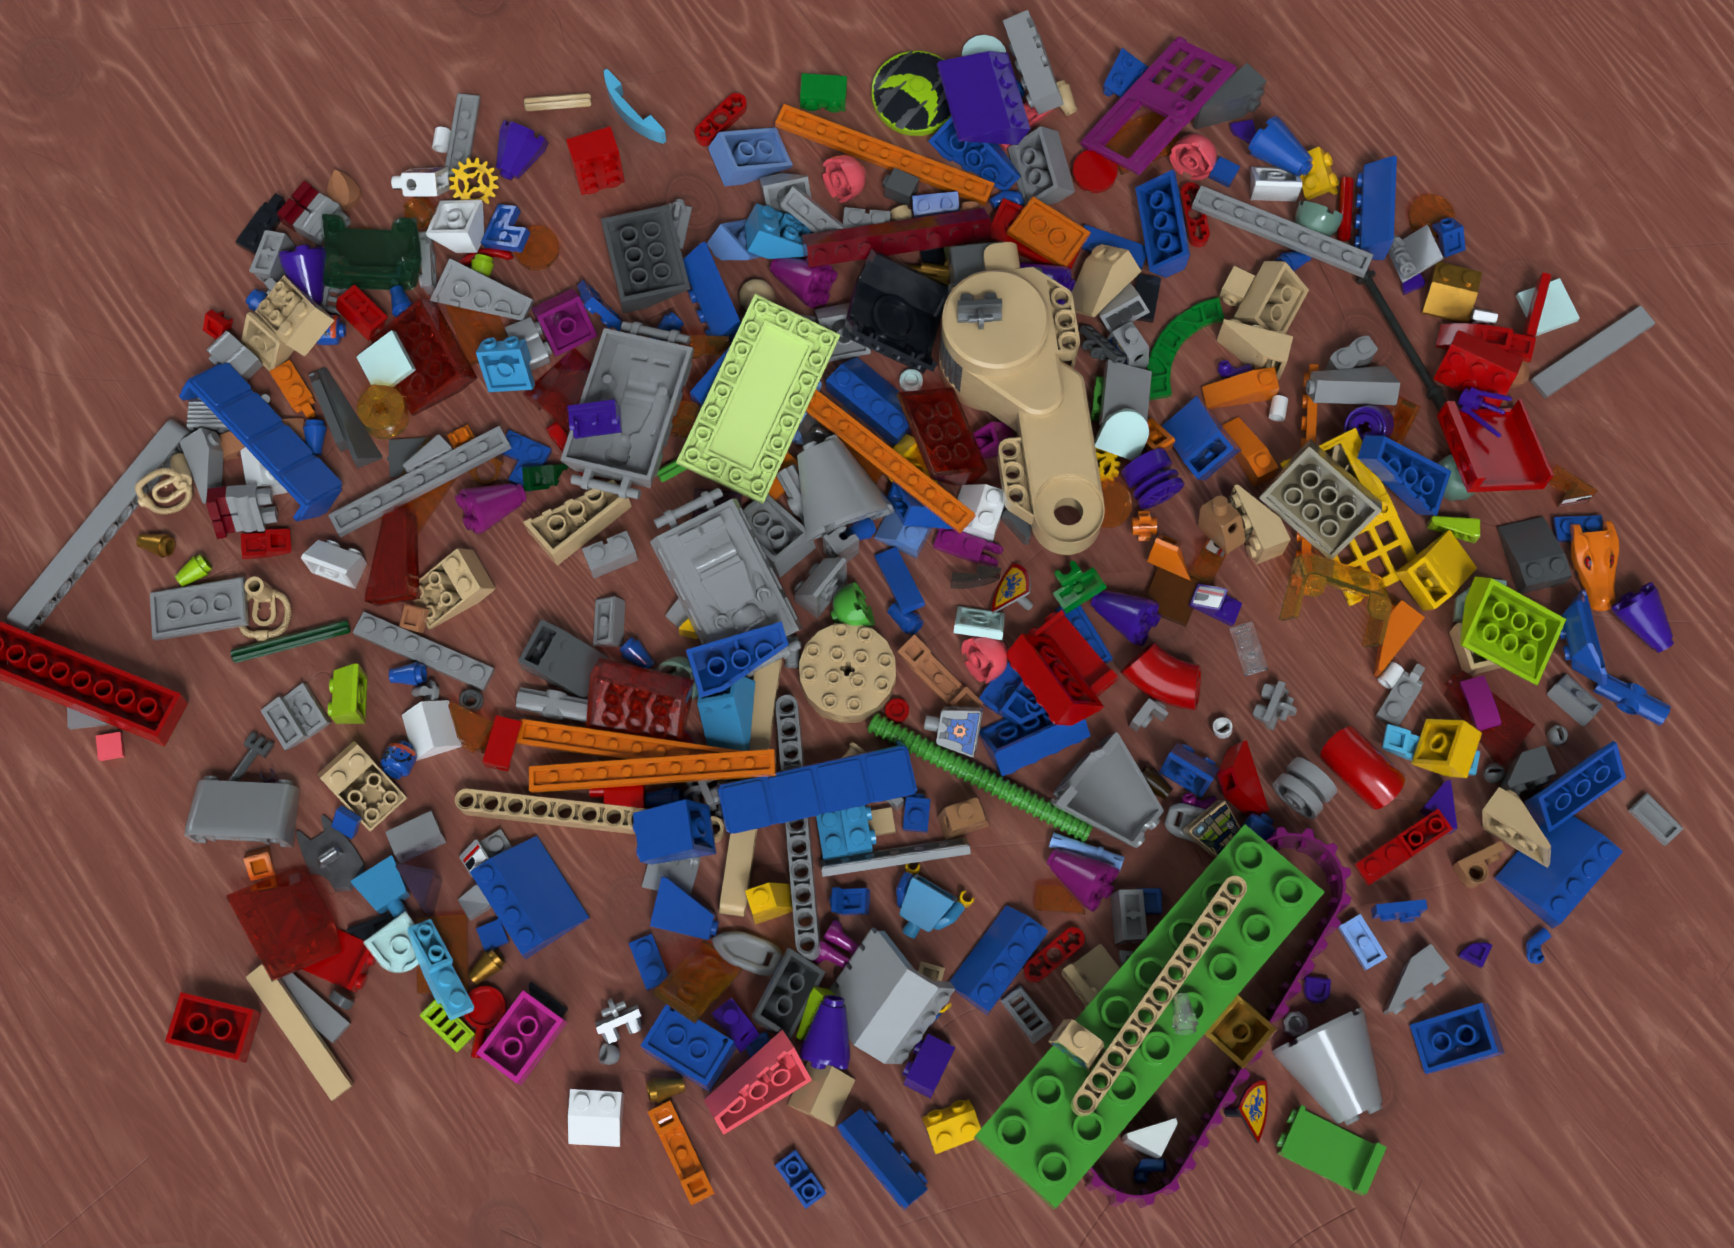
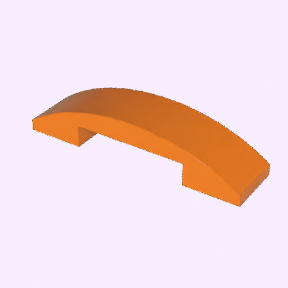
M671 1100L648 1111L647 1113L661 1139L691 1206L714 1195L713 1188Z

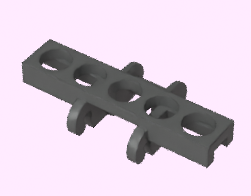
M1091 325L1081 326L1079 331L1088 339L1083 342L1082 349L1090 351L1092 358H1098L1099 360L1110 359L1114 363H1117V361L1120 363L1125 362L1126 357Z

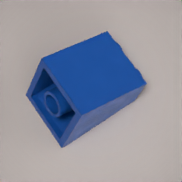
M685 799L633 813V830L637 839L636 853L641 863L653 865L716 854L709 805Z

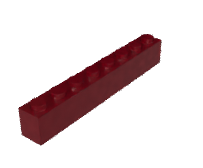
M978 208L802 235L803 253L806 263L810 268L867 259L871 249L889 256L991 240V223L985 209Z

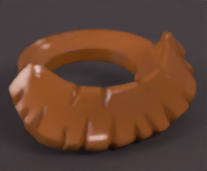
M500 454L490 459V462L495 466V474L489 480H482L478 477V466L467 472L479 484H492L501 474L504 458Z

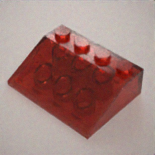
M422 298L418 299L370 339L374 344L392 330L397 333L416 370L395 386L412 416L461 392L478 378L436 302Z
M953 387L906 391L896 394L931 479L953 486L973 484L988 471Z
M599 658L590 673L586 728L683 742L692 702L694 680Z

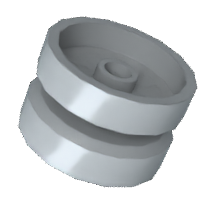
M1295 757L1286 767L1287 774H1280L1272 783L1276 794L1291 809L1313 820L1323 810L1322 802H1330L1337 794V788L1320 768L1304 758Z

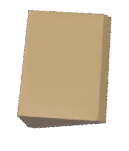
M252 312L246 314L241 344L249 349L268 371H271L283 364L293 353L294 349L287 346L259 315Z
M808 1061L805 1068L812 1081L794 1091L787 1105L834 1127L855 1079L830 1065H826L825 1069L811 1067V1061Z

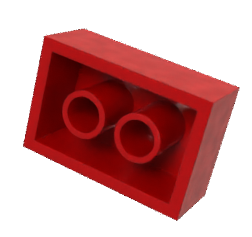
M611 126L566 139L573 172L581 195L594 194L601 189L615 188L621 183H625L620 154Z
M1458 329L1438 366L1433 380L1460 392H1463L1465 388L1471 389L1473 387L1481 391L1506 396L1518 375L1523 359ZM1480 396L1484 402L1498 408L1503 401Z
M180 992L165 1043L246 1063L261 1013L253 1009Z

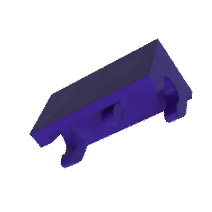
M615 399L567 406L570 430H573L575 439L622 433L621 407Z

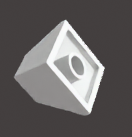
M482 200L440 201L426 231L427 237L456 253H477L484 236Z

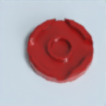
M1086 150L1079 154L1073 163L1072 177L1075 184L1080 189L1092 191V193L1105 192L1115 183L1118 173V166L1115 162L1092 150Z

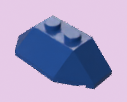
M1584 589L1578 593L1561 615L1566 619V622L1559 637L1560 640L1565 639L1566 646H1563L1565 661L1570 660L1572 669L1604 686L1607 685V671L1587 592Z

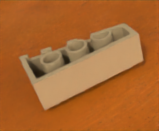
M613 479L608 481V483L617 484ZM591 489L585 492V495L575 500L572 498L564 502V505L554 510L549 509L543 512L541 516L533 520L530 518L523 523L532 538L558 566L632 506L629 498L624 499L620 498L617 494Z

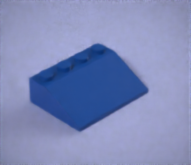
M1574 816L1551 832L1539 826L1551 845V858L1548 868L1522 852L1517 851L1494 878L1552 929L1565 920L1623 852L1605 835Z
M538 836L488 859L470 871V874L525 959H528L590 919Z

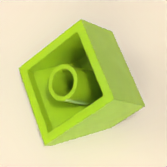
M351 664L334 670V676L330 678L329 690L332 693V702L328 703L329 717L331 716L336 724L366 723L368 676L359 664Z

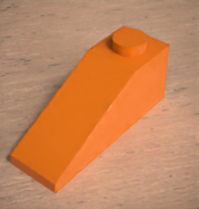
M1275 367L1252 370L1202 386L1201 390L1206 407L1208 409L1272 400V397L1277 395L1279 391V384Z
M1239 417L1222 425L1240 447L1241 451L1235 455V458L1253 487L1273 478L1279 467L1267 447Z
M1403 600L1397 606L1392 604L1384 614L1387 619L1382 624L1374 669V676L1376 678L1379 677L1425 618Z

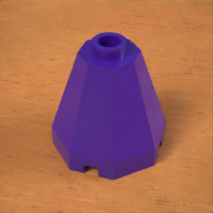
M503 121L499 132L496 168L501 171L499 175L511 181L513 178L519 179L545 152L549 144L548 141L541 135H539L538 139L535 138V132L512 121H509V123Z

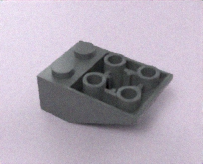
M541 619L522 652L518 663L522 670L582 699H587L609 658L563 629Z

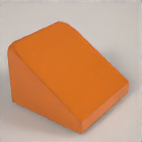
M269 847L245 853L243 859L250 881L275 875Z

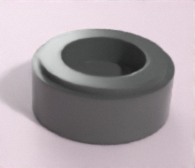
M333 989L328 996L332 1002L346 1010H350L355 1003L352 998L336 989Z

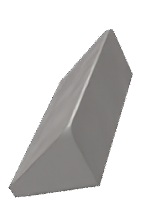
M615 596L596 599L593 646H623L624 600Z
M1566 673L1547 693L1551 700L1581 726H1585L1603 707L1600 702Z

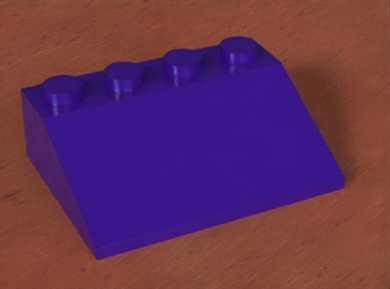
M986 51L937 63L959 141L1018 145L1030 131V126L1008 53Z

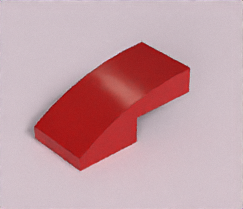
M290 529L265 530V533L241 534L242 560L291 553Z

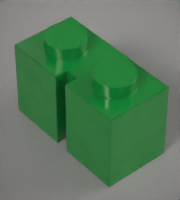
M802 73L800 109L816 111L825 108V110L832 113L846 111L847 76Z

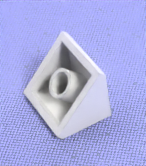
M1251 166L1250 200L1297 201L1302 188L1300 176H1295L1277 167Z
M449 700L421 701L402 714L409 743L413 746L412 750L417 754L416 761L462 747Z
M1175 1118L1126 1133L1121 1139L1124 1144L1152 1159H1158L1162 1156L1178 1123Z

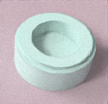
M914 369L905 370L900 375V388L908 394L920 391L923 385L921 373Z

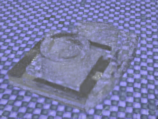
M1253 621L1229 628L1244 676L1268 670Z

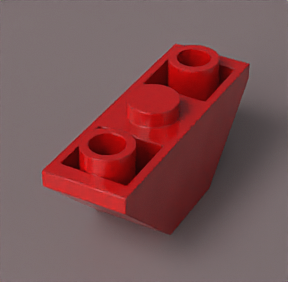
M1247 740L1228 748L1217 773L1224 798L1247 817L1251 813L1260 815L1262 812L1269 811Z

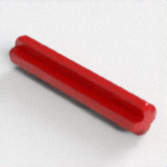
M1342 177L1340 181L1339 213L1343 214L1344 217L1338 228L1337 239L1344 242L1349 241L1351 237L1354 184L1352 177Z

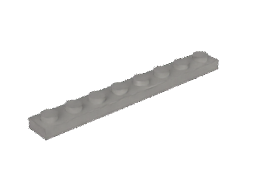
M1202 185L1191 207L1193 210L1364 278L1373 258L1371 253Z
M500 426L332 512L328 516L341 538L511 449V446Z

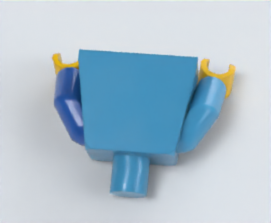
M909 863L905 865L906 872L903 873L896 887L897 906L901 909L899 915L908 920L902 932L908 937L915 939L920 929L930 933L932 929L941 930L953 924L964 912L965 908L973 903L974 897L970 902L964 901L963 895L966 891H963L958 897V902H956V896L918 875L920 873V863H918V867L915 870L909 869L911 864Z

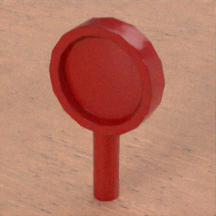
M479 986L468 994L474 1005V1010L464 1016L476 1028L471 1053L472 1058L481 1059L476 1053L484 1043L486 1030L496 1027L507 1012V1003L504 996L497 989L490 986Z

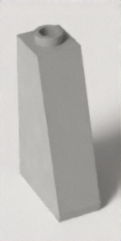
M1386 366L1311 372L1310 380L1306 382V393L1314 403L1397 405L1401 383Z

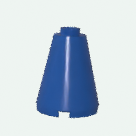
M1278 116L1270 118L1266 122L1268 124L1266 129L1260 128L1253 137L1248 148L1250 152L1248 153L1295 176L1307 175L1313 167V158Z

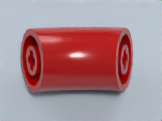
M1155 642L1142 650L1120 671L1140 691L1160 702L1196 711L1198 708L1201 687V665L1177 659L1165 652Z
M1349 726L1338 731L1327 741L1321 750V761L1371 809L1377 810L1388 805L1404 786L1405 775L1355 727Z

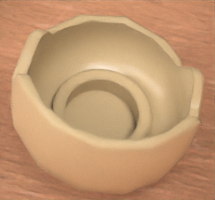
M752 279L746 282L739 292L740 305L746 311L755 294L773 303L777 299L773 287L765 280Z

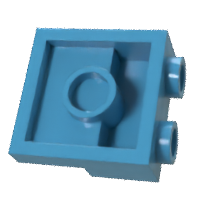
M510 336L504 341L487 338L481 342L476 355L488 392L533 390L535 383L529 366L532 359L525 339L518 340L517 336Z
M870 805L823 813L816 816L823 860L870 853L873 851L872 845L877 844L874 829L869 830L868 821L872 820Z

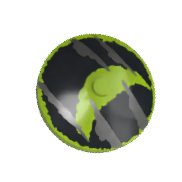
M908 51L893 56L879 68L872 83V103L876 114L885 125L904 135L925 136L936 133L951 117V112L937 67V63L945 59L925 51Z

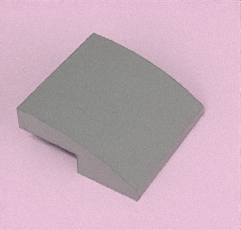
M301 683L284 697H277L260 710L284 750L297 746L331 724L306 683Z

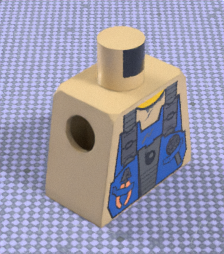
M1073 1019L1063 1020L1048 1041L1089 1072L1105 1050L1104 1042Z

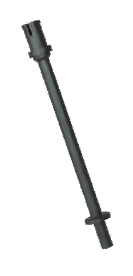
M1366 271L1364 278L1360 277L1357 279V284H1365L1425 384L1427 399L1433 402L1439 412L1445 402L1448 401L1443 393L1445 391L1444 388L1434 383L1374 283L1375 271Z

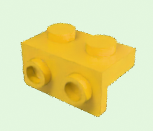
M1321 147L1307 151L1313 158V167L1307 175L1304 176L1302 174L1300 176L1305 198L1310 200L1327 192L1333 195L1338 194L1336 186L1339 185L1336 174L1332 173L1331 170L1333 160L1330 153L1325 152Z
M970 1100L956 1101L949 1107L941 1110H932L922 1117L935 1154L974 1140L975 1135L981 1129Z

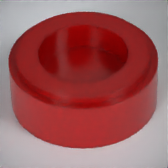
M894 698L888 701L885 706V716L889 721L893 720L895 724L903 723L909 716L907 702L901 698Z

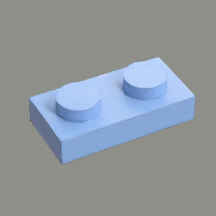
M1361 914L1338 927L1364 971L1388 958Z

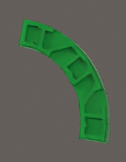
M1219 297L1195 304L1181 315L1176 316L1162 331L1155 342L1149 358V365L1147 366V370L1152 372L1149 401L1171 397V367L1177 352L1185 341L1204 327L1224 320Z

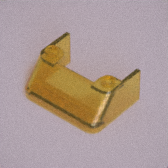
M1313 553L1298 555L1293 562L1279 620L1286 621L1298 618L1304 595L1308 597L1320 596L1327 585L1368 599L1367 610L1370 617L1362 647L1369 648L1383 645L1392 610V604L1384 580L1379 575Z

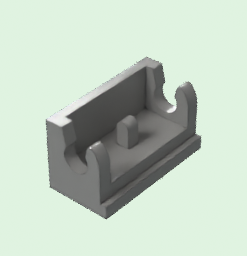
M265 230L249 271L262 282L269 278H272L276 283L279 282L285 275L280 263L279 252L294 251L296 245L285 233Z
M839 527L830 535L826 534L823 536V552L828 558L843 557L848 562L859 554V538L853 534L848 539L841 540L839 535L846 530V527Z
M432 811L385 832L394 855L401 864L447 843Z
M1143 889L1118 890L1111 894L1115 944H1124L1125 942H1132L1134 944L1147 938Z

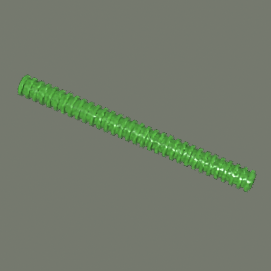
M880 713L873 716L868 726V733L874 732L876 737L881 736L882 740L887 739L889 740L888 743H895V746L896 741H901L907 746L909 754L915 753L917 758L922 757L923 761L928 760L929 764H936V768L942 767L944 772L950 771V775L956 774V778H963L964 782L969 781L972 786L974 784L977 785L979 790L983 788L985 793L991 792V796L994 797L996 795L999 800L1004 799L1005 803H1012V807L1018 806L1020 811L1022 809L1026 810V814L1032 813V817L1035 818L1037 816L1040 821L1045 820L1046 824H1053V828L1059 827L1061 832L1067 831V835L1070 836L1072 834L1075 839L1080 838L1083 843L1087 840L1093 826L1051 804L1050 800L1046 802L1044 797L1040 799L1038 794H1030V790L1025 791L1024 787L1021 786L1019 788L1016 783L1011 784L1009 779L1005 781L1002 776L997 777L995 772L993 774L989 773V769L984 770L982 769L983 766L980 765L978 767L975 762L970 763L968 758L962 759V755L956 756L954 751L948 752V748L943 749L941 748L942 746L935 745L934 741L929 742L928 738H921V734L915 735L913 730L907 731V727L902 728L901 724L898 723L896 725L893 720L888 721L887 717H880Z

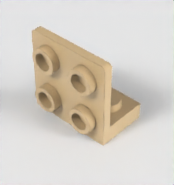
M1099 944L1074 964L1064 968L1061 975L1087 1007L1120 968L1106 949Z

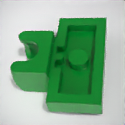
M1072 560L1069 563L1072 568L1069 574L1064 575L1059 570L1055 571L1054 574L1062 587L1055 591L1053 595L1066 614L1107 588L1094 567L1082 573L1076 562Z

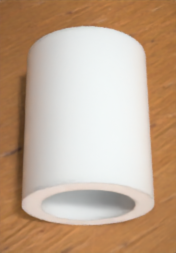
M435 128L432 144L434 151L440 153L448 151L451 134L448 128Z
M1281 395L1272 397L1269 419L1273 421L1285 420L1288 406L1287 397Z
M1391 661L1379 676L1378 682L1384 687L1392 689L1403 674L1404 669L1399 664Z

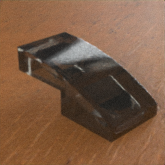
M977 565L976 574L952 572L951 588L969 589L991 584L1000 580L1001 568Z

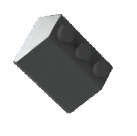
M788 948L752 1014L754 1021L775 1035L783 1029L790 1040L804 1014L812 988L819 986L825 971Z

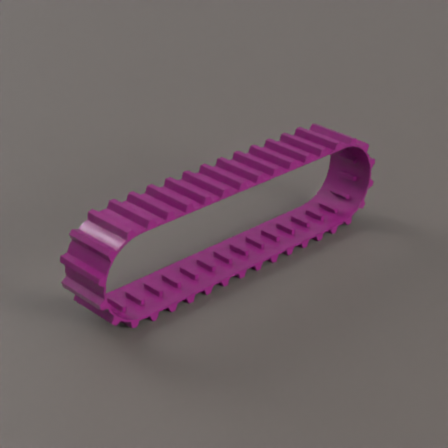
M1279 827L1266 840L1276 851H1279L1281 848H1289L1310 856L1325 872L1327 883L1331 889V899L1327 903L1330 910L1326 919L1322 918L1318 921L1316 926L1320 929L1313 940L1309 939L1303 947L1307 951L1301 961L1297 960L1292 964L1291 969L1294 970V973L1288 983L1284 981L1279 986L1278 990L1282 993L1276 1003L1269 1004L1265 1009L1269 1013L1266 1019L1271 1023L1277 1022L1289 1011L1285 1001L1291 1000L1301 991L1302 986L1298 980H1302L1313 971L1316 965L1311 959H1314L1326 949L1328 943L1324 938H1327L1339 927L1341 922L1336 915L1344 910L1352 897L1345 893V880L1352 873L1350 868L1342 867L1339 859L1336 857L1335 853L1338 847L1335 843L1325 845L1320 840L1315 839L1313 830L1306 828L1302 834L1288 833L1284 827ZM1261 1049L1248 1063V1065H1251L1252 1063L1260 1059V1057L1263 1054V1051ZM1238 1065L1236 1069L1232 1068L1226 1074L1230 1077L1223 1091L1218 1090L1215 1092L1213 1097L1217 1099L1209 1114L1205 1112L1200 1117L1204 1121L1196 1136L1192 1134L1188 1137L1187 1141L1191 1143L1182 1158L1177 1157L1173 1162L1177 1165L1169 1180L1165 1177L1159 1182L1163 1187L1158 1191L1148 1194L1147 1189H1142L1139 1191L1140 1195L1125 1194L1124 1188L1119 1187L1115 1190L1102 1181L1105 1177L1102 1174L1097 1175L1092 1167L1085 1174L1088 1178L1085 1185L1086 1189L1089 1192L1098 1189L1101 1193L1109 1196L1110 1205L1114 1207L1123 1204L1124 1201H1135L1139 1208H1144L1154 1204L1155 1196L1160 1193L1166 1196L1175 1193L1180 1188L1177 1180L1181 1174L1192 1171L1196 1166V1162L1192 1158L1194 1152L1203 1150L1210 1143V1140L1205 1135L1207 1130H1212L1222 1123L1223 1117L1220 1115L1219 1110L1226 1108L1237 1098L1232 1091L1233 1087H1238L1250 1076L1247 1069H1243Z

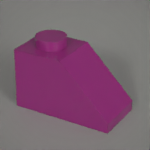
M990 422L958 443L965 464H970L997 456L1000 443L1005 439L1015 437L1012 428L1005 423Z

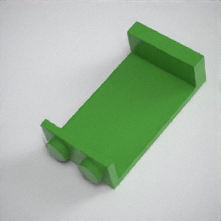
M1303 1105L1298 1106L1296 1110L1292 1108L1286 1120L1289 1123L1286 1133L1281 1132L1276 1142V1146L1279 1147L1277 1154L1360 1196L1366 1195L1387 1147L1378 1142L1372 1144L1306 1111V1107Z

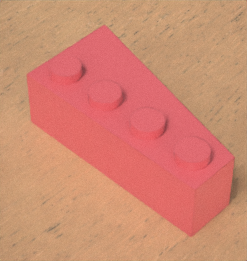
M782 1029L708 1095L704 1102L724 1135L811 1082L812 1079L794 1046Z

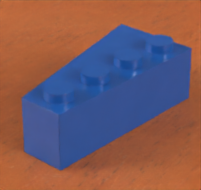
M1365 435L1357 458L1416 514L1437 516L1451 471L1385 436Z

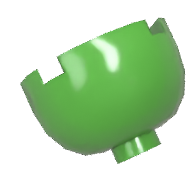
M856 582L845 585L835 594L832 602L834 610L831 611V616L835 623H846L851 626L863 625L870 628V626L875 625L871 606L867 607L865 602L867 598Z

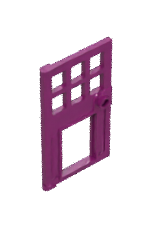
M1178 36L1080 141V145L1140 175L1235 72L1236 66L1188 43L1186 39ZM1178 51L1188 54L1177 67L1168 63ZM1194 59L1204 62L1193 75L1184 71ZM1210 67L1220 70L1209 83L1200 79ZM1162 69L1170 72L1169 76L1160 85L1151 82ZM1178 77L1187 81L1176 93L1167 90ZM1194 85L1202 88L1203 90L1192 102L1183 98ZM1142 105L1166 117L1129 159L1105 147L1110 139Z

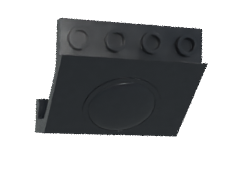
M871 249L855 281L842 336L923 374L926 369L933 372L937 362L932 357V350L939 321L948 297L949 285Z

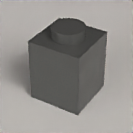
M894 168L891 175L887 174L883 181L882 187L885 188L884 197L910 207L912 196H915L919 189V178Z

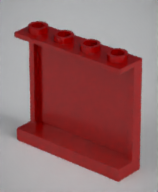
M1518 399L1513 408H1500L1505 411L1503 415L1489 409L1472 410L1501 434L1500 438L1488 431L1470 415L1458 410L1455 401L1445 402L1437 414V418L1467 493L1541 490L1546 487L1554 476L1553 470L1549 465L1544 448L1541 446L1536 429L1533 427L1522 399Z

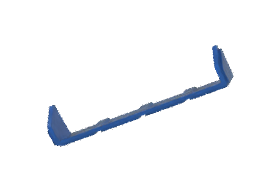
M229 363L216 365L187 380L179 397L183 401L199 397L301 505L293 516L296 522L320 517L328 512L342 491V482L320 458L312 454L313 451L288 425L283 424L281 417L258 393H254L251 390V386Z
M896 741V746L778 771L776 776L752 777L727 783L717 780L718 784H716L723 824L727 833L730 832V834L818 816L823 813L859 807L869 803L913 795L917 791L908 748L901 741Z

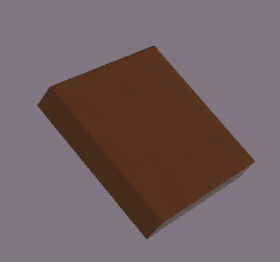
M1158 567L1146 598L1157 601L1159 604L1157 613L1161 614L1162 618L1186 627L1193 608L1188 605L1196 585L1204 584V582L1190 577V581Z

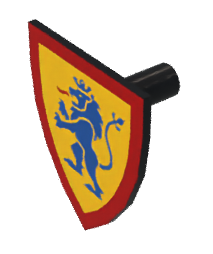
M1267 1081L1251 1083L1242 1094L1237 1107H1226L1224 1111L1226 1117H1241L1256 1143H1259L1266 1123L1268 1111Z

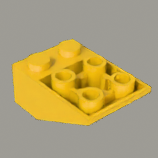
M1447 530L1395 573L1422 611L1436 609L1449 599L1477 567L1453 533Z

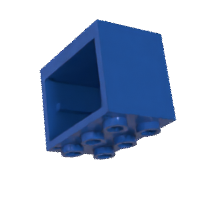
M669 1001L640 1045L646 1054L708 1092H711L737 1049L733 1040Z

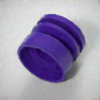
M1158 448L1139 456L1126 465L1121 472L1128 487L1137 488L1133 496L1139 499L1138 505L1141 509H1149L1164 503L1184 487L1185 483L1182 478L1178 477V471L1176 469L1168 470L1173 462L1164 448Z

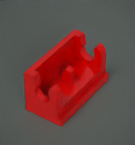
M355 284L337 298L336 310L368 341L374 337L377 329L382 330L385 326L388 316Z
M496 715L482 760L486 768L509 772L519 732L522 728V721Z

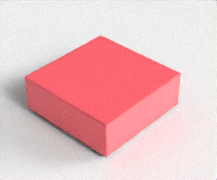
M115 732L96 736L99 761L125 757L123 733Z

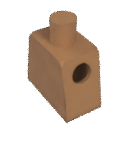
M1216 496L1201 506L1198 528L1226 554L1246 542L1242 517L1228 503L1226 497Z
M978 797L945 807L937 817L945 840L990 826L982 802Z

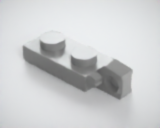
M426 231L417 232L416 243L421 248V253H418L419 266L422 267V274H419L420 287L424 288L429 296H432L437 286L434 241L427 237Z
M1417 663L1410 674L1404 671L1376 714V718L1386 724L1399 727L1422 689L1421 687L1424 682L1420 681L1419 678L1424 672L1425 667Z

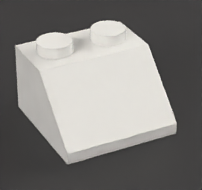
M987 484L962 485L957 500L976 515L962 532L985 539L986 542H993L1005 509L1002 489Z
M317 540L301 557L311 573L356 589L367 565L361 552L349 548V550L342 549L338 543L331 540L326 542Z
M570 1089L568 1143L620 1147L624 1094L614 1091Z

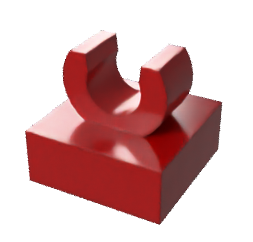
M211 309L205 313L203 331L217 340L226 330L228 331L232 328L233 319L226 320L223 318V312L216 313Z

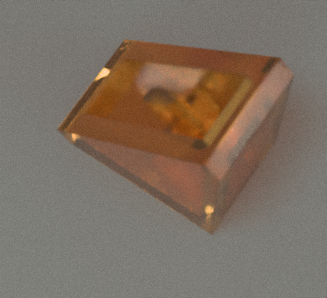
M1399 396L1397 405H1394L1390 412L1393 416L1394 428L1389 439L1402 445L1421 406Z

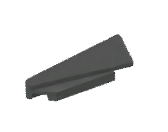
M323 367L308 373L316 397L340 452L349 449L357 468L382 459V454L329 370Z

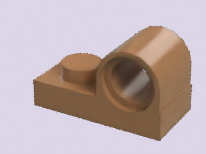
M1499 841L1458 861L1452 868L1464 886L1476 888L1485 882L1489 876V870L1485 861L1488 865L1501 859L1500 854L1506 848L1502 841ZM1470 869H1474L1478 872V880H1475L1470 876Z

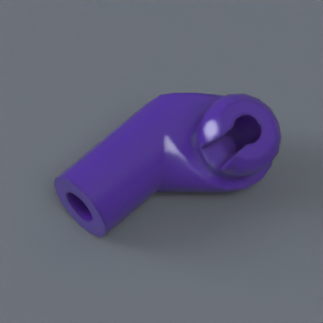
M1223 360L1218 364V373L1226 379L1253 370L1250 364L1235 368L1227 360Z

